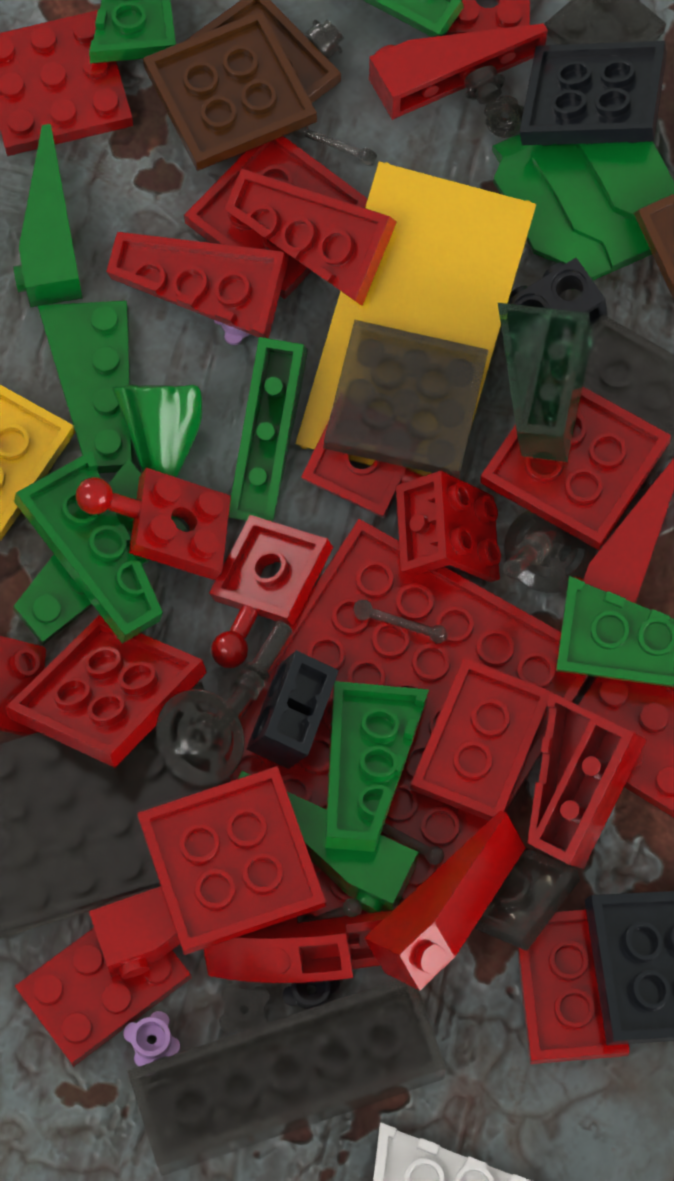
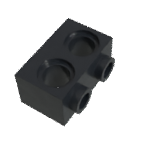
M576 257L568 263L559 262L551 266L543 274L542 279L529 287L523 285L511 291L503 320L531 362H534L608 316L605 297ZM568 289H577L582 292L575 300L567 301L560 298V295ZM532 312H537L544 316L536 324L522 322L523 317Z
M297 650L281 662L276 668L246 750L287 769H290L307 757L339 670Z

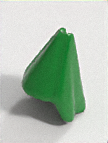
M126 385L113 387V393L123 413L142 472L149 468L177 477L201 425L202 397L200 388L195 385Z

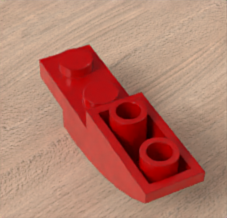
M393 910L300 923L298 922V917L204 948L208 976L260 983H304L353 978V969L380 966L364 937Z

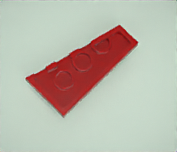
M242 168L225 206L227 212L360 305H363L397 223L390 216Z
M117 232L106 272L112 280L256 337L269 338L289 259L283 251Z

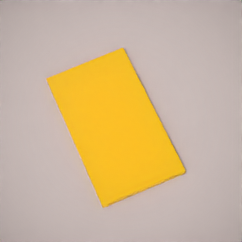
M379 162L365 208L390 216L397 223L363 305H360L340 291L295 444L302 449L314 450L340 396H343L424 435V439L409 469L423 476L441 470L457 478L536 204L529 200L524 201L394 166L388 162ZM367 445L357 446L350 454V461L371 466L376 458L375 450Z

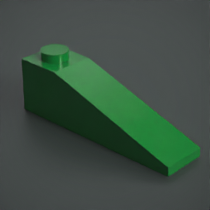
M51 124L42 125L19 243L21 265L13 266L18 293L27 292L30 308L83 298Z
M263 337L258 339L228 518L247 521L248 517L252 515L274 522L308 349L304 344Z
M241 771L238 779L249 776L250 774ZM287 792L311 861L348 896L355 898L353 903L367 913L394 910L417 866L418 852L383 835H380L374 852L325 848L327 810Z

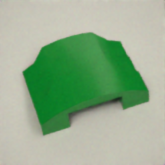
M520 134L492 146V151L500 163L493 179V183L500 194L524 201L529 200L536 204L526 239L533 254L556 263H568L577 257L592 280H596L653 255L634 213L645 206L674 194V181L653 142L552 144L547 146L522 145Z

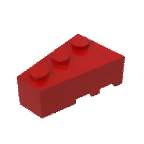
M549 691L547 703L549 715L546 735L542 738L540 752L543 753L539 782H536L527 843L569 865L584 869L647 739Z

